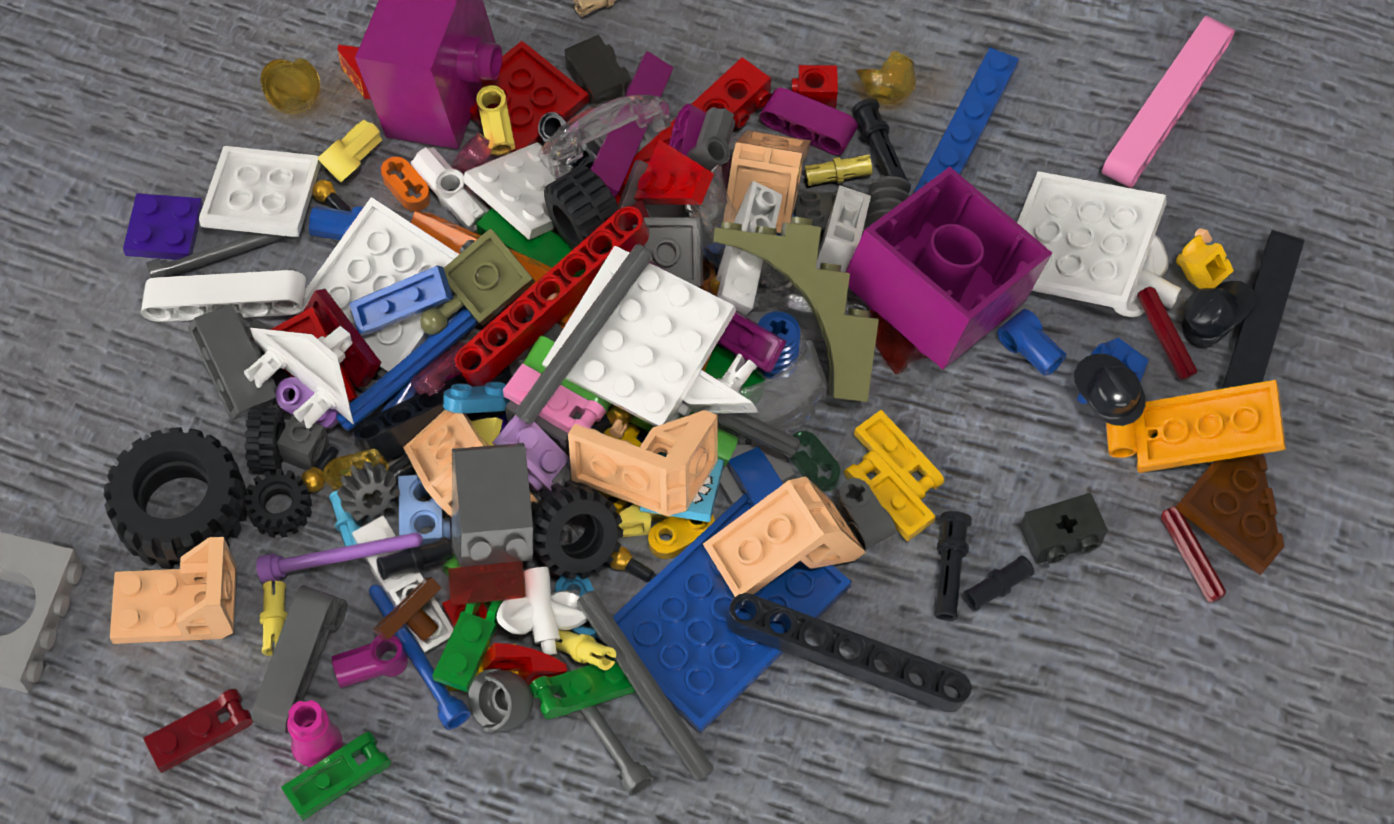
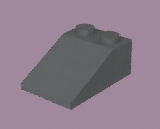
M524 443L452 449V551L461 567L532 560L533 521Z

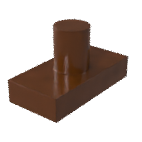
M432 577L425 578L372 630L382 640H389L406 623L422 641H425L439 626L422 607L441 589V586Z

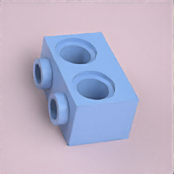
M398 476L400 490L399 536L418 533L421 528L429 526L434 529L430 533L421 534L423 537L421 545L440 540L443 537L452 539L451 518H445V511L433 498L425 502L418 501L421 496L430 495L424 488L419 476Z

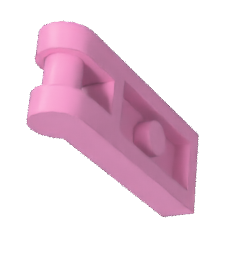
M522 363L503 389L504 397L519 405L541 376V373ZM560 385L538 416L569 433L574 424L591 429L595 421H601L606 410L596 401L587 400ZM576 412L582 414L580 419H573L572 417Z

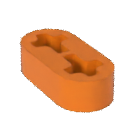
M391 157L383 162L381 175L385 186L407 210L413 212L424 210L430 203V192L423 178L402 157ZM394 170L397 173L402 172L403 179L401 180L396 174L391 175V172ZM411 188L415 194H421V196L418 198L414 195L410 196L408 189Z

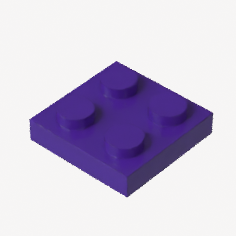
M136 193L123 246L125 256L177 260L192 255L200 224L199 216L203 207L202 199Z

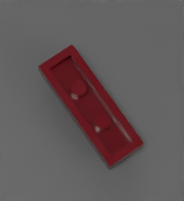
M326 289L315 290L304 311L311 307L316 308L328 334H331L339 326L350 333L352 345L344 352L346 357L343 359L342 364L357 388L368 386L382 362Z

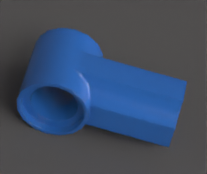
M316 205L315 208H312L309 217V233L313 236L341 240L364 207H354L350 212Z
M1028 309L1021 310L997 330L998 338L1005 348L1013 353L1019 351L1044 376L1051 375L1066 359L1067 354L1043 332L1041 322Z

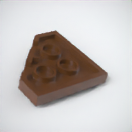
M1263 454L1214 461L1181 499L1175 509L1261 576L1284 548L1282 533H1278L1275 519L1277 509L1272 488L1268 487L1265 472L1268 469L1266 458Z

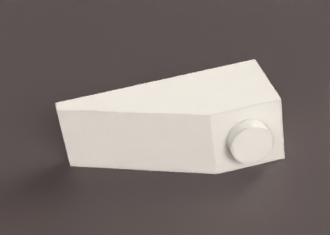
M839 185L818 251L816 269H820L821 263L841 265V272H846L862 236L871 198L870 195Z

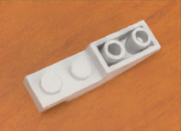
M752 181L734 223L742 224V231L755 232L756 226L775 228L782 194ZM726 245L716 278L720 282L717 297L734 305L738 312L747 315L753 309L763 260L739 248Z
M384 515L352 532V537L357 544L396 536ZM403 550L365 557L370 565V570L394 607L424 580L420 572L414 573L413 571L395 575L386 580L381 578L377 569L376 559ZM434 596L422 609L439 626L438 629L428 639L422 641L407 626L424 653L449 640L453 632V627Z

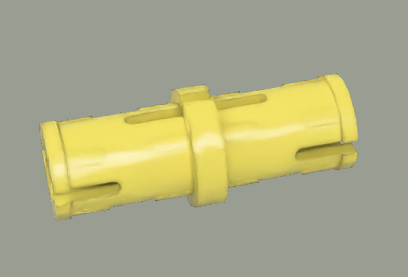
M869 154L849 159L836 157L830 162L804 166L808 187L835 181L837 184L844 183L846 179L873 175Z
M267 581L262 586L263 612L260 613V624L263 625L262 654L266 656L273 655V642H275L276 647L288 614L285 612L286 584L282 581H275V595H273L272 581Z
M558 629L560 639L562 640V643L555 642L558 651L571 655L574 661L583 664L591 663L602 670H608L614 665L615 661L605 658V654L616 658L614 648L597 643L594 637L590 635H578L569 630Z

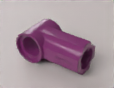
M395 635L389 640H382L377 636L371 644L331 656L333 669L341 688L381 675L388 677L397 676L406 669L408 664V656L399 638ZM389 650L397 651L394 658L386 661L381 660L385 652Z

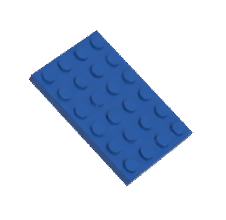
M746 493L613 616V619L673 708L700 733L784 653L783 651L737 635L728 628L726 615L730 603L735 596L703 543L753 507ZM799 561L754 595L819 619L851 588L852 581L833 565L810 569L803 562ZM740 608L735 611L738 618L747 621L753 618L752 613L747 609ZM773 621L770 623V627L776 633L787 632V627L782 622Z

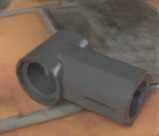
M713 107L709 109L706 113L696 146L689 150L687 157L710 172L728 162L731 154L728 144L736 123L733 119L734 114L725 108L718 109Z

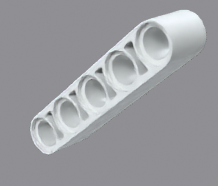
M281 270L150 278L145 283L141 314L144 318L155 322L189 321L200 315L233 304L236 312H240L244 318L295 315L303 310L306 277L297 271Z

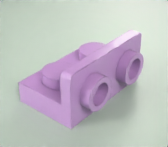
M515 415L492 444L524 443L529 488L535 492H539L540 489L551 492V485H553L551 481L568 462L570 457L535 422L527 424Z

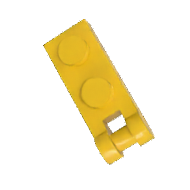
M882 410L855 428L854 436L868 451H875L920 500L926 497L928 490L931 488L937 489L944 484V478L940 471ZM917 470L923 475L918 481L912 476Z
M869 451L862 457L863 461L857 465L851 464L844 470L847 480L859 478L869 485L881 506L891 516L896 530L907 542L935 522L936 516L875 451ZM870 472L877 474L871 480L866 475Z

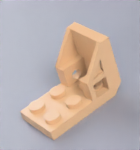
M747 130L735 144L722 222L734 223L748 187L752 181H755L782 194L775 227L777 229L776 232L781 233L782 223H791L802 165L809 154L811 141Z
M444 410L403 448L426 491L452 517V449L490 445L479 435L466 413H453ZM530 491L531 503L532 501L537 502V499Z
M703 410L653 427L640 447L634 446L628 441L607 436L595 429H588L574 424L568 433L571 479L577 483H585L591 488L665 516L685 512L718 462V415ZM663 452V453H666L667 456L664 457V456L659 455V454H657V453Z
M806 476L788 480L703 543L735 597L743 593L754 595L799 561L813 569L855 561L866 553L833 501Z
M209 537L181 557L180 569L115 572L110 626L111 642L113 644L212 640L223 639L233 634L237 566L225 538Z

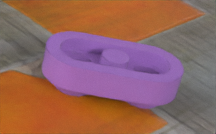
M295 377L284 379L276 389L278 405L292 415L295 410L300 408L314 395L312 390ZM291 389H294L295 398L291 401L288 393ZM330 408L315 423L324 426L325 429L332 428L338 423L336 417L339 412Z

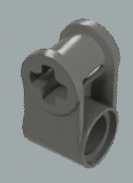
M851 478L842 483L836 507L864 550L896 533L891 516L881 506L864 480Z

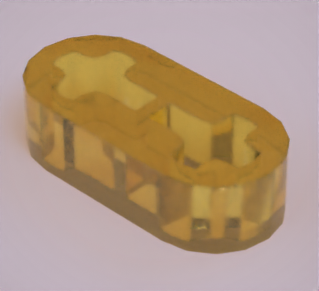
M369 449L333 459L325 466L322 476L332 490L336 491L343 486L341 475H352L351 465L356 466L360 470L363 468L365 460L370 462L373 467L380 462L388 471L389 464L378 450Z

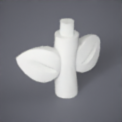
M1154 236L1128 309L1114 308L1120 315L1127 317L1142 315L1144 310L1137 298V293L1150 286L1156 289L1165 307L1172 310L1182 288L1162 278L1168 269V256L1158 236Z
M548 567L528 569L524 571L525 596H510L506 598L497 611V621L505 630L512 634L526 635L532 630L535 644H541L542 652L555 656L557 655L555 642L560 640L558 629H574L586 623L588 619L577 605V600L580 598L578 594L567 590L551 594Z

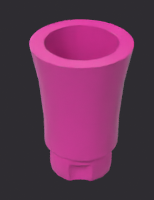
M310 700L307 702L298 701L292 705L288 711L287 728L291 736L292 753L299 763L312 767L342 748L343 738L339 728L331 722L327 712L318 703Z

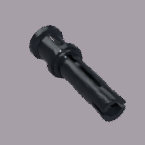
M868 98L858 102L853 106L851 112L853 117L859 120L862 127V138L867 143H870L884 177L897 176L908 181L888 136L890 128L880 115L878 100Z
M947 511L940 515V523L943 526L941 540L937 543V551L941 555L934 616L939 620L954 621L958 618L957 609L962 559L969 552L966 538L967 528L971 525L972 518L963 512Z

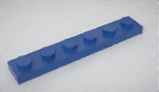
M991 47L989 48L914 193L949 167L954 169L959 175H962L1018 67L1019 58Z

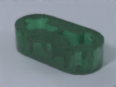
M808 431L794 433L792 436L798 438L803 447L810 445L809 454L811 458L802 450L796 452L790 458L792 463L804 477L806 476L821 491L828 492L833 490L840 481L841 472L838 462L813 433ZM818 466L823 472L831 471L830 479H827L825 476L818 477Z

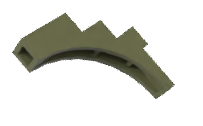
M792 217L791 223H782L780 236L776 235V228L756 226L755 232L742 231V224L722 222L721 228H712L711 242L736 247L761 258L782 273L802 294L816 317L825 341L829 364L828 396L868 402L879 319L869 318L870 311L849 308V315H845L850 273L841 272V265L821 263L820 269H816L821 227L812 226L813 219Z

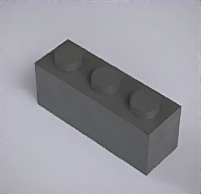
M233 304L193 319L188 326V330L231 421L248 415L251 407H268L276 399V385L273 378L270 377L258 388L255 381L250 382L244 374L246 369L261 358V353L255 343L251 344L246 333L247 324L243 315L240 312H236Z

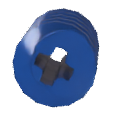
M774 311L761 317L758 324L787 342L772 371L766 372L763 369L761 371L767 378L782 380L791 376L798 366L800 327L797 320L785 312Z

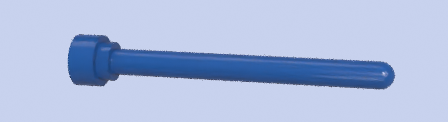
M375 584L369 588L370 597L382 616L385 617L395 607L380 585ZM404 624L395 633V636L399 638L405 652L438 702V718L447 730L459 727L469 719L471 712L463 700L450 695L443 683L433 680L434 668L406 624Z

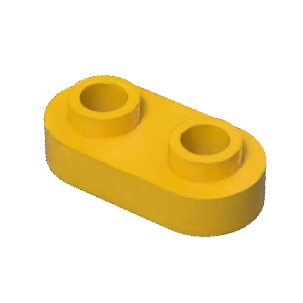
M713 514L710 522L703 521L698 525L691 522L692 519L673 516L655 524L648 534L650 551L661 559H671L678 556L714 522ZM663 534H669L672 536V538L668 541H664L660 539V536Z

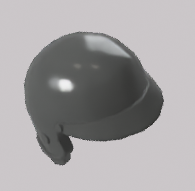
M501 668L488 669L479 673L474 678L468 693V703L472 715L483 726L482 731L501 732L515 729L526 721L533 708V695L529 684L520 675L511 671L501 670Z

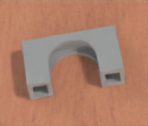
M0 532V579L28 586L35 590L36 594L35 607L27 622L16 631L0 636V687L30 694L33 684L37 683L41 678L43 672L42 661L47 649L50 650L55 643L57 624L60 617L65 616L70 603L69 594L73 585L80 581L82 575V563L74 549Z

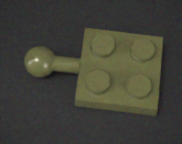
M490 228L444 267L449 287L455 295L452 300L443 304L439 309L430 308L424 311L420 318L421 328L429 335L439 334L447 327L448 318L464 305L475 319L484 326L536 281Z

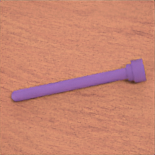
M415 532L289 558L277 556L274 553L263 555L257 558V574L262 583L267 581L274 583L285 577L287 572L418 547L422 544L423 537Z

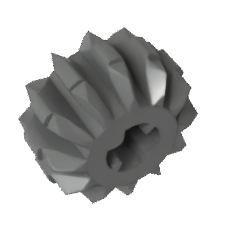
M365 460L363 468L360 470L356 466L351 465L352 475H341L343 486L337 489L343 510L350 513L353 519L357 521L365 517L368 522H372L377 514L380 516L384 515L386 519L385 509L396 508L394 498L400 495V490L396 485L397 479L393 472L387 471L380 462L373 467L370 462Z

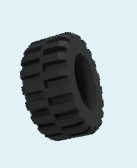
M182 427L170 428V432L163 434L161 430L151 432V437L146 440H142L140 437L132 442L133 448L129 452L123 450L116 458L119 463L118 466H111L107 474L110 483L104 485L103 495L106 499L104 506L121 542L124 543L131 554L140 556L141 560L147 564L154 565L158 561L161 568L173 569L174 564H180L181 557L207 538L224 537L229 547L228 539L230 536L233 538L238 536L242 529L239 521L243 522L247 516L244 501L245 495H248L247 489L232 453L226 446H221L217 438L212 435H207L204 438L202 431L192 428L189 429L188 433H184ZM177 478H195L208 484L207 492L201 503L186 515L172 519H161L146 513V507L152 494L168 481Z

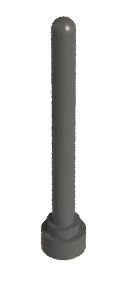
M303 224V226H302V229H301V232H300V233H302V232L304 231V228H305L304 224ZM257 233L168 262L167 259L160 261L158 258L146 262L151 278L173 277L174 274L290 236Z
M557 650V655L552 657H555L566 664V662ZM566 664L567 672L571 671L569 666ZM595 705L581 709V712L622 770L620 773L622 777L621 784L628 794L634 796L647 789L654 781V777L648 768L632 760Z

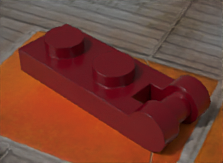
M237 689L225 691L218 699L143 738L160 773L171 769L252 725L254 721H252L250 712L243 709L241 705L243 699ZM228 712L230 715L229 720L221 724L218 716Z

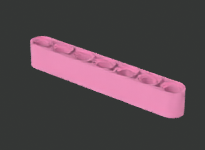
M1207 15L1203 18L1108 156L1101 172L1103 175L1128 188H1132L1227 49L1235 29Z

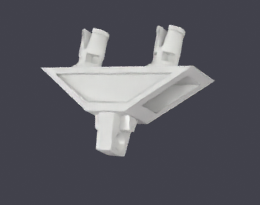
M339 326L326 338L321 336L317 339L312 334L250 328L255 344L265 352L261 358L244 371L245 376L250 382L254 380L256 386L260 388L279 368H285L314 392L311 398L293 412L299 422L304 420L306 428L310 429L330 408L335 409L354 425L340 368V363L346 357L344 352L352 345L349 332Z
M737 354L736 359L722 379H715L701 370L671 421L677 420L681 415L684 417L688 416L691 411L697 413L706 410L714 414L757 413L758 410L753 402L743 397L739 392L757 366L751 360L745 363L744 357L741 354Z

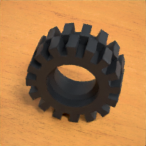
M250 408L248 420H246L247 431H245V458L249 470L276 471V469H281L283 459L277 446V441L285 429V424L283 423L284 414L281 408Z
M276 469V475L273 476L270 470L265 471V479L262 480L257 476L254 478L256 486L249 484L247 487L249 495H245L244 501L253 526H257L258 531L263 535L267 531L269 537L275 538L276 532L280 533L281 538L288 537L286 531L289 529L292 530L293 534L299 532L297 525L300 524L305 527L308 523L306 516L311 517L312 500L308 488L299 475L295 477L293 471L288 470L286 475H284L282 469ZM283 493L292 498L291 506L283 512L270 513L265 508L267 500L276 494Z

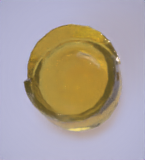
M898 51L890 53V56L883 63L880 70L858 69L855 71L862 81L864 91L868 97L877 99L879 104L895 105L909 98L916 86L914 61Z
M299 58L291 62L277 59L269 62L262 70L260 78L262 91L268 103L275 110L288 115L301 114L309 110L315 103L320 92V79L314 66L307 60Z

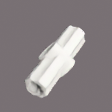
M425 147L417 152L416 157L411 161V166L436 194L441 207L451 211L466 229L477 233L476 223L489 211L488 207L463 182V174L459 170L453 169L434 147Z

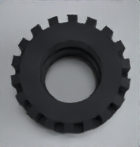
M580 165L544 187V198L548 213L558 232L572 249L577 247L620 209L607 185L596 173L586 166ZM609 247L602 249V250L600 251V253L603 252V251H605V250L608 249Z
M565 481L564 487L559 483L551 485V492L548 493L543 490L538 494L541 497L538 503L534 501L531 503V510H533V553L542 563L559 576L563 574L569 579H575L576 575L584 579L590 577V571L598 574L603 570L601 565L604 562L610 564L614 560L611 557L612 552H619L621 544L617 542V538L623 537V529L618 526L622 523L621 515L615 512L617 508L612 502L585 483L579 482L577 485L573 481ZM586 514L587 526L583 535L572 544L560 545V533L564 524L576 515Z

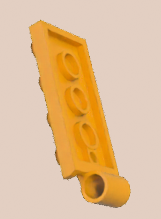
M1276 380L1147 401L1141 417L1134 423L1116 426L1106 422L1109 455L1115 458H1126L1137 453V471L1139 473L1286 450L1279 386ZM1154 433L1158 434L1155 438H1151Z

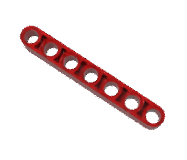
M631 206L622 207L465 344L458 351L455 363L466 381L472 386H484L493 380L537 341L539 336L545 334L580 303L614 246L629 253L637 244L644 246L649 239V229L641 212ZM630 225H637L635 229L625 231ZM611 247L609 252L599 254L602 249ZM586 270L583 275L573 277L576 272ZM553 293H560L557 298L547 300ZM533 315L531 321L521 323L525 317ZM507 338L505 344L498 347L495 346L499 340ZM481 361V364L476 369L469 370L473 363Z

